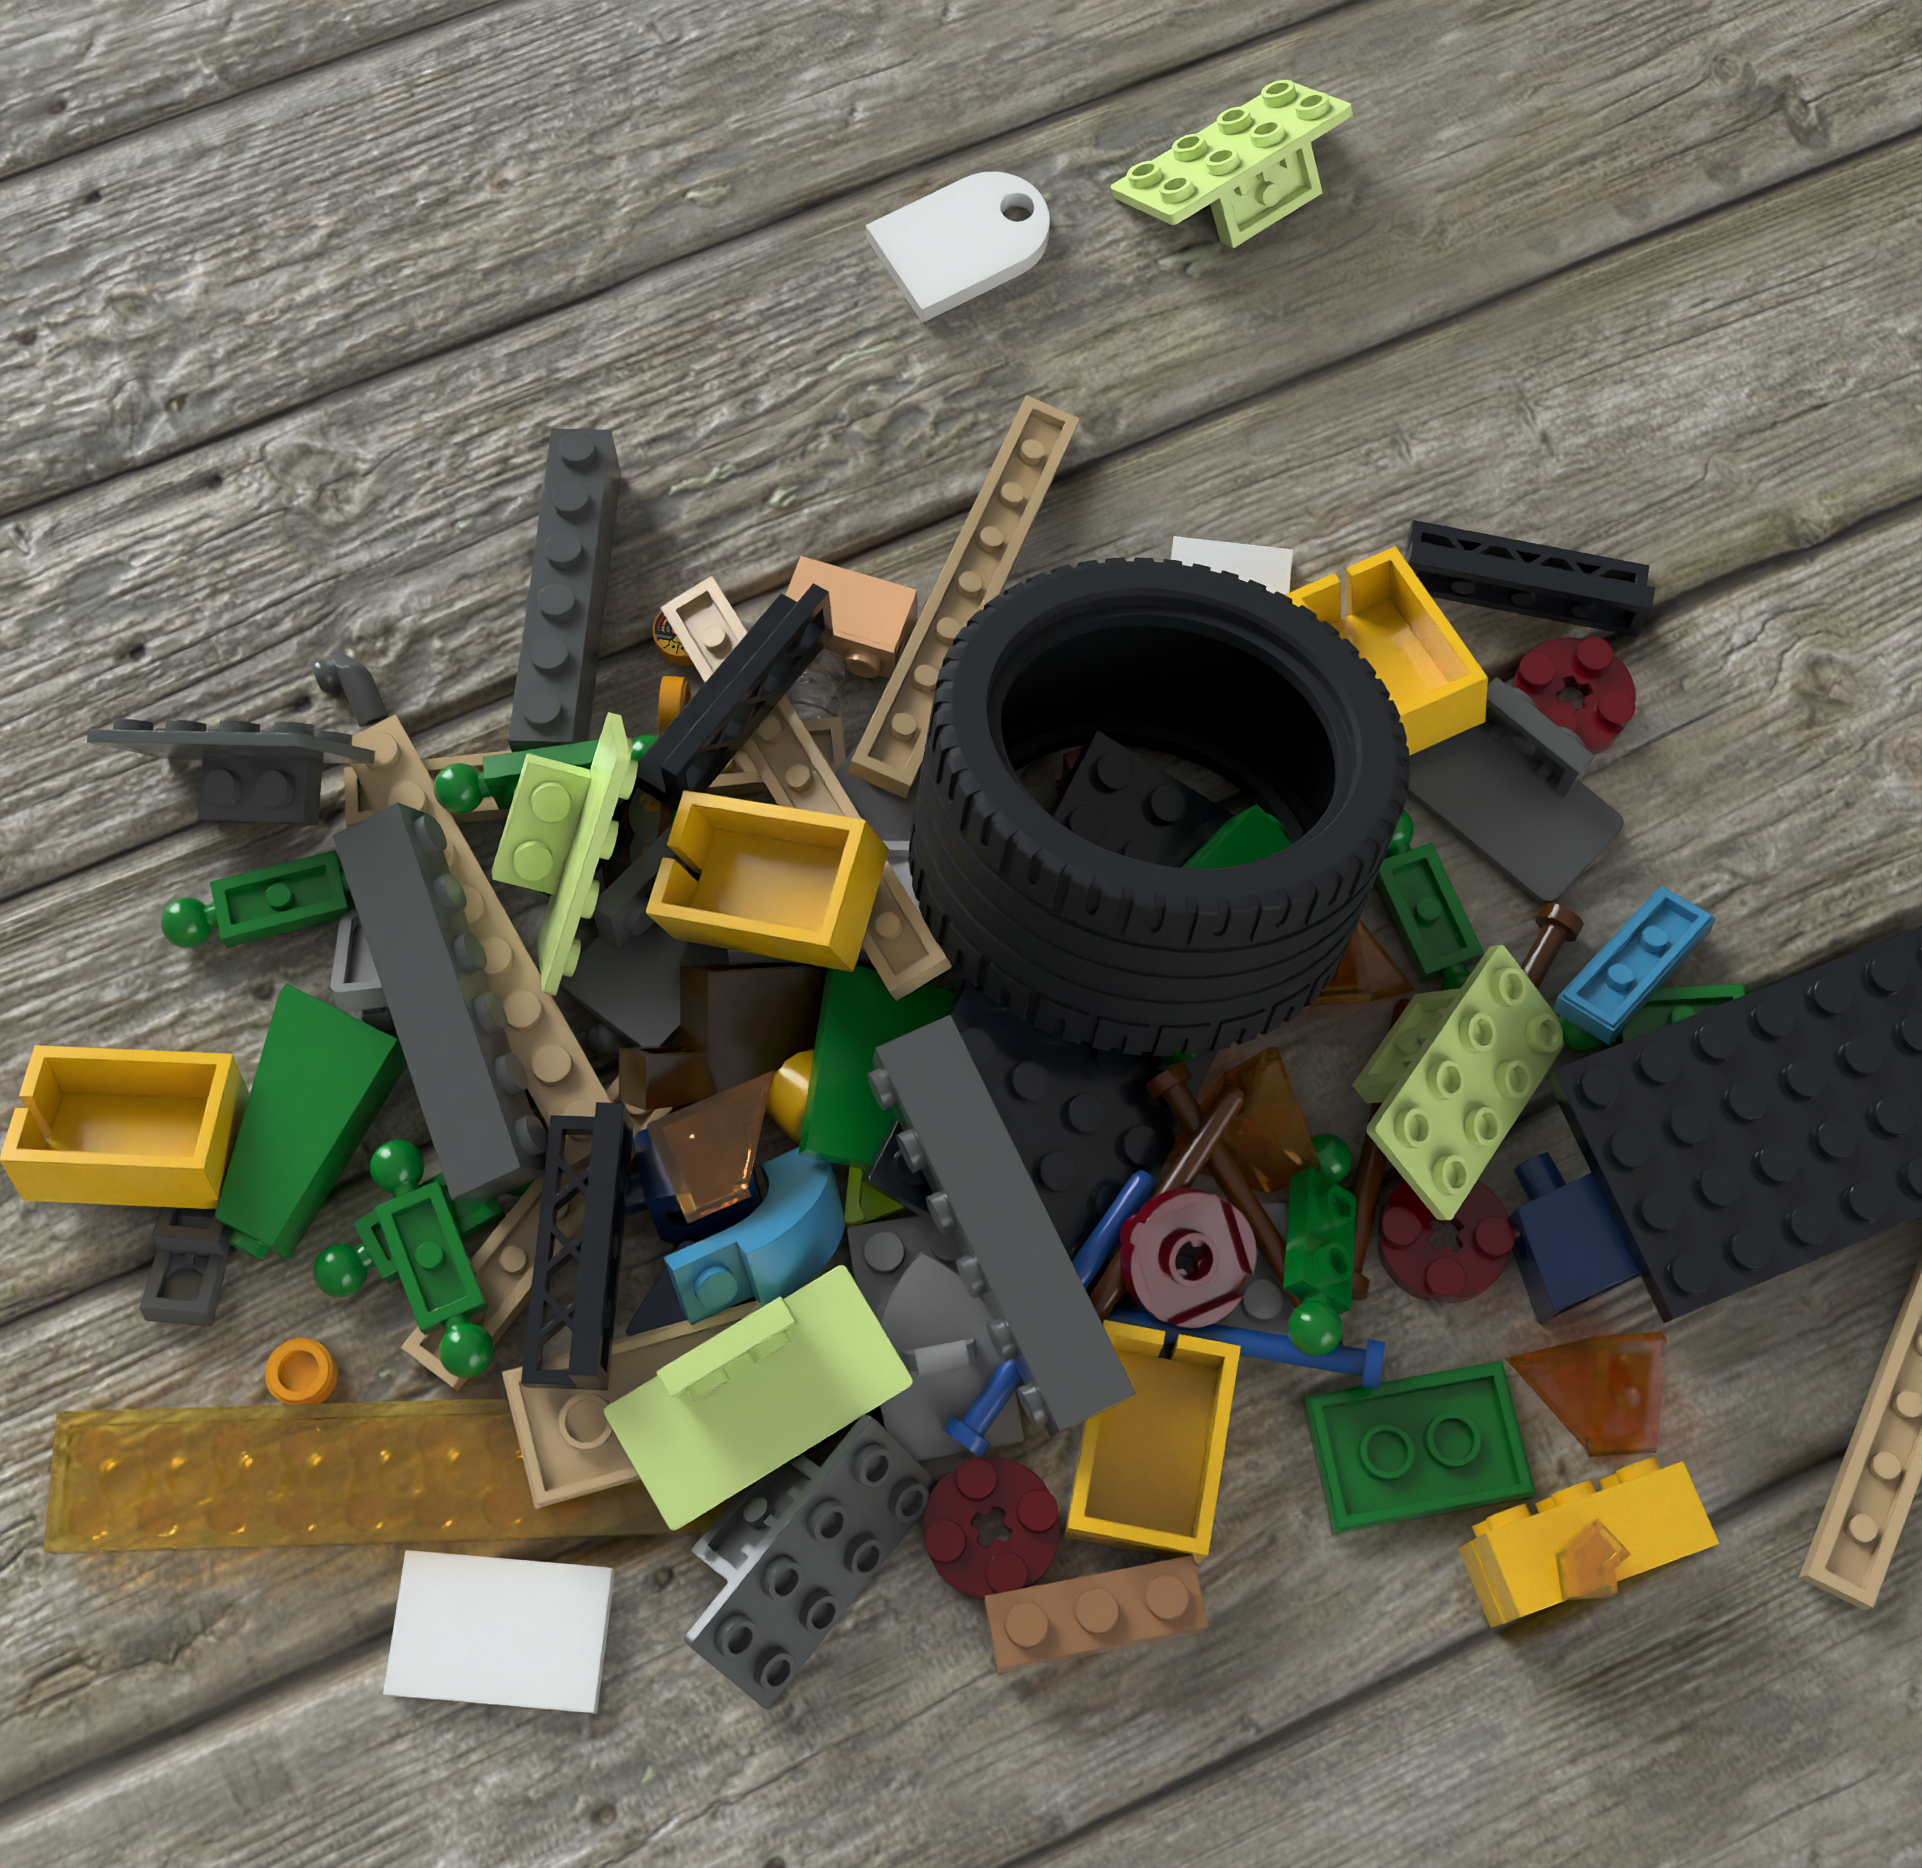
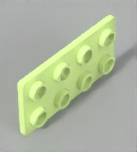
M1291 80L1275 81L1265 86L1261 91V95L1241 107L1230 108L1222 112L1217 117L1216 122L1200 132L1179 138L1173 143L1172 149L1152 161L1141 162L1130 168L1127 176L1110 186L1113 198L1170 225L1182 222L1210 204L1220 242L1235 248L1323 193L1311 142L1353 116L1351 103L1299 85Z
M610 712L607 714L590 770L526 754L492 867V880L551 894L537 939L542 993L556 995L562 975L572 977L575 972L581 949V940L574 938L581 917L590 919L593 915L600 882L593 879L599 858L610 859L617 839L619 823L612 820L618 798L629 799L636 780L638 762L631 759L633 741L631 738L626 737L622 716Z
M1495 945L1488 948L1462 988L1415 994L1352 1084L1367 1104L1383 1102L1367 1125V1133L1437 1220H1451L1565 1045V1042L1562 1040L1563 1031L1559 1017L1504 945Z
M839 1265L784 1299L781 1296L659 1369L656 1371V1377L606 1406L604 1415L668 1527L671 1530H678L909 1388L913 1380L848 1269L843 1265Z

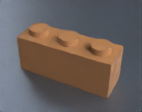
M1193 1555L984 1597L985 1614L997 1674L1200 1634L1209 1627Z

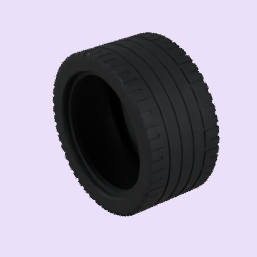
M1123 557L1107 558L1105 563H1098L1097 560L1079 562L1077 567L1074 568L1066 565L1051 570L1049 575L1043 572L1026 580L1025 585L1020 582L1005 590L1003 596L998 595L984 605L983 610L977 611L967 621L966 627L959 631L953 640V645L948 648L936 682L909 843L910 875L913 878L912 887L915 898L920 901L919 910L927 924L930 923L929 931L939 946L944 945V954L955 967L961 966L963 968L962 974L975 987L978 985L983 987V993L999 1005L1003 1002L1008 1006L1007 1011L1022 1020H1025L1027 1017L1035 1021V1027L1049 1033L1055 1030L1063 1034L1062 1038L1079 1044L1081 1040L1090 1042L1093 1048L1110 1051L1111 1047L1122 1049V1053L1141 1055L1142 1051L1151 1052L1152 1056H1172L1173 1052L1178 1051L1181 1052V1055L1200 1054L1206 1048L1213 1052L1230 1048L1232 1042L1240 1045L1254 1040L1258 1033L1262 1035L1268 1034L1279 1028L1282 1021L1289 1022L1300 1014L1303 1007L1309 1006L1319 996L1321 990L1326 988L1344 958L1407 799V790L1410 782V770L1408 768L1410 765L1409 748L1406 745L1407 736L1403 723L1399 722L1401 716L1394 701L1388 700L1390 697L1389 691L1381 678H1375L1376 671L1367 659H1360L1358 649L1347 638L1342 640L1339 637L1340 633L1327 621L1321 623L1316 619L1317 614L1305 606L1301 605L1298 607L1292 603L1293 600L1278 591L1275 593L1267 591L1265 585L1251 579L1248 582L1238 579L1239 575L1224 570L1221 573L1210 571L1211 567L1193 563L1191 567L1182 565V561L1164 559L1163 562H1154L1153 558L1135 557L1134 561H1126ZM1098 730L1121 745L1143 747L1169 753L1206 767L1226 778L1249 795L1265 813L1271 814L1282 823L1292 845L1269 857L1225 868L1186 869L1139 861L1091 843L1059 823L1029 794L1015 772L1030 762L1050 753L1066 748L1084 746L1088 736Z

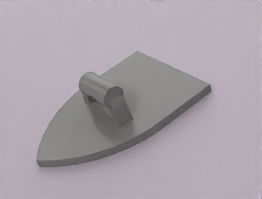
M923 1252L911 1263L896 1284L880 1321L881 1327L913 1380L909 1388L880 1405L884 1429L917 1462L970 1452L969 1449L942 1429L951 1416H954L959 1421L962 1420L1002 1362L987 1331L986 1324L994 1319L985 1302L980 1296L976 1298L971 1297L961 1277L956 1272ZM1016 1390L983 1436L984 1439L991 1443L988 1448L1024 1441Z

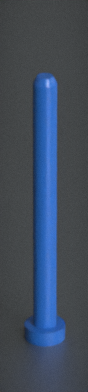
M1140 1170L1131 1176L1073 1259V1266L1085 1290L1120 1241L1119 1234L1126 1219L1134 1214H1138L1155 1191L1156 1179L1147 1172ZM1011 1359L1005 1363L1002 1361L962 1420L959 1421L954 1416H951L942 1429L980 1458L991 1444L983 1436L1023 1380L1014 1360Z
M1114 1307L1107 1318L1108 1321L1166 1331L1164 1343L1175 1344L1179 1334L1238 1345L1241 1346L1239 1356L1361 1376V1387L1379 1389L1385 1342L1368 1339L1366 1349L1338 1345L1332 1352L1315 1357L1301 1353L1294 1347L1289 1336L1214 1323L1199 1328H1185L1158 1320L1144 1311Z

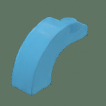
M796 1148L760 1164L768 1192L763 1202L753 1213L726 1230L664 1257L681 1311L690 1325L753 1296L761 1307L780 1296L784 1299L809 1282L826 1265L836 1251L845 1227L844 1207L831 1162L798 1155L799 1148Z

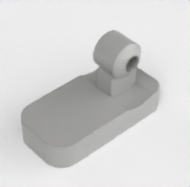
M353 909L349 913H345L339 921L330 984L336 1006L343 1012L357 1011L359 1020L381 1031L394 1030V1022L357 909Z

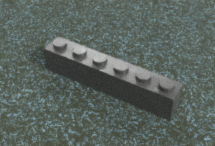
M551 428L508 737L512 752L589 740L621 479L612 430Z
M397 802L333 835V839L452 1200L485 1203L544 1175L548 1136L542 1123L533 1115L524 1089L528 1086L527 1075L520 1060L512 1054L504 1031V1028L507 1026V1016L501 1002L490 990L483 969L487 964L485 951L479 940L470 931L463 910L467 905L466 895L459 881L451 874L443 851L447 847L444 831L437 820L430 814Z
M951 1015L876 1047L872 1061L874 1071L867 1073L872 1093L883 1111L893 1108L904 1132L897 1134L896 1139L903 1158L913 1173L922 1169L933 1191L932 1195L926 1197L930 1214L941 1234L945 1235L952 1232L964 1256L956 1260L961 1279L972 1298L980 1295L983 1296L994 1320L986 1324L988 1334L1001 1360L1005 1363L1013 1359L1025 1383V1385L1017 1388V1392L1030 1422L1034 1427L1044 1424L1050 1437H1053L1127 1401L1136 1392Z

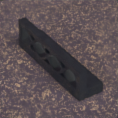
M1412 520L1404 559L1431 597L1635 637L1652 610L1655 587L1647 586L1650 565Z
M813 583L798 602L780 593L640 759L634 784L635 787L676 811L678 810L684 790L704 793L834 636L829 591Z
M596 1102L595 1117L551 1115L521 1378V1384L524 1387L608 1391L634 1123L624 1103ZM566 1135L593 1136L590 1166L579 1176L564 1162ZM563 1172L571 1182L560 1191ZM581 1192L586 1198L583 1232L570 1242L556 1226L558 1210ZM556 1238L564 1249L553 1257ZM574 1258L579 1264L576 1300L563 1310L549 1294L550 1280L557 1271ZM549 1305L557 1316L546 1325L547 1308ZM567 1326L572 1331L568 1371L541 1370L543 1345L562 1328Z

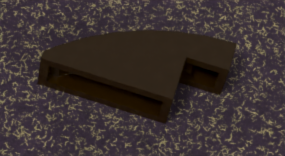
M777 962L680 966V1044L619 1048V1101L646 1111L695 1103L732 1092L768 1076L780 1069L785 1061L797 1053L809 1051L815 1046L827 967L805 963ZM856 963L857 966L876 970L872 963Z

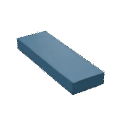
M1660 886L1560 993L1553 1011L1610 1045L1711 932L1716 917Z

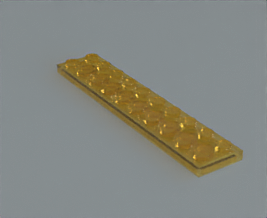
M508 1398L57 1411L44 1552L58 1555L703 1535L735 1495L678 1530H671L668 1527L641 1479L535 1509Z

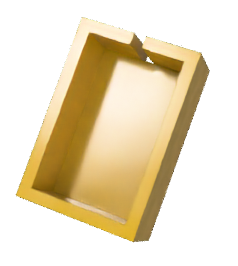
M1396 546L1346 568V613L1348 616L1341 619V583L1335 573L1285 594L1293 600L1292 603L1298 607L1303 605L1317 614L1316 619L1321 623L1327 621L1339 631V637L1342 640L1347 638L1358 649L1360 659L1366 658L1376 671L1375 678H1381L1390 693L1388 700H1393L1401 716L1399 722H1402L1407 736L1406 745L1409 748L1410 755L1485 722L1487 675Z
M684 790L667 846L695 873L701 874L699 882H697L675 859L663 857L645 913L676 940L854 972L889 852V848L869 823L863 819Z
M34 1045L19 1094L25 1108L15 1107L0 1155V1163L23 1201L217 1209L250 1094L233 1054Z
M1104 1320L1103 1327L1136 1394L1127 1401L1084 1421L1064 1537L1172 1559L1193 1555L1195 1563L1201 1564L1209 1553L1241 1346L1179 1334L1172 1349L1171 1359L1158 1358L1164 1344L1166 1331Z
M1654 1456L1615 1471V1474L1598 1480L1602 1491L1596 1492L1591 1480L1553 1493L1551 1497L1535 1503L1539 1512L1536 1515H1530L1525 1503L1487 1517L1486 1521L1472 1526L1476 1538L1462 1545L1458 1550L1490 1628L1720 1544L1684 1462L1681 1461L1661 1469Z

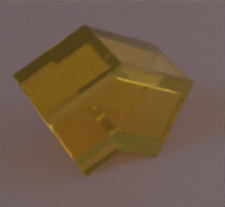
M1599 1519L1587 1523L1555 1554L1562 1601L1605 1598L1619 1593L1615 1569L1631 1553Z

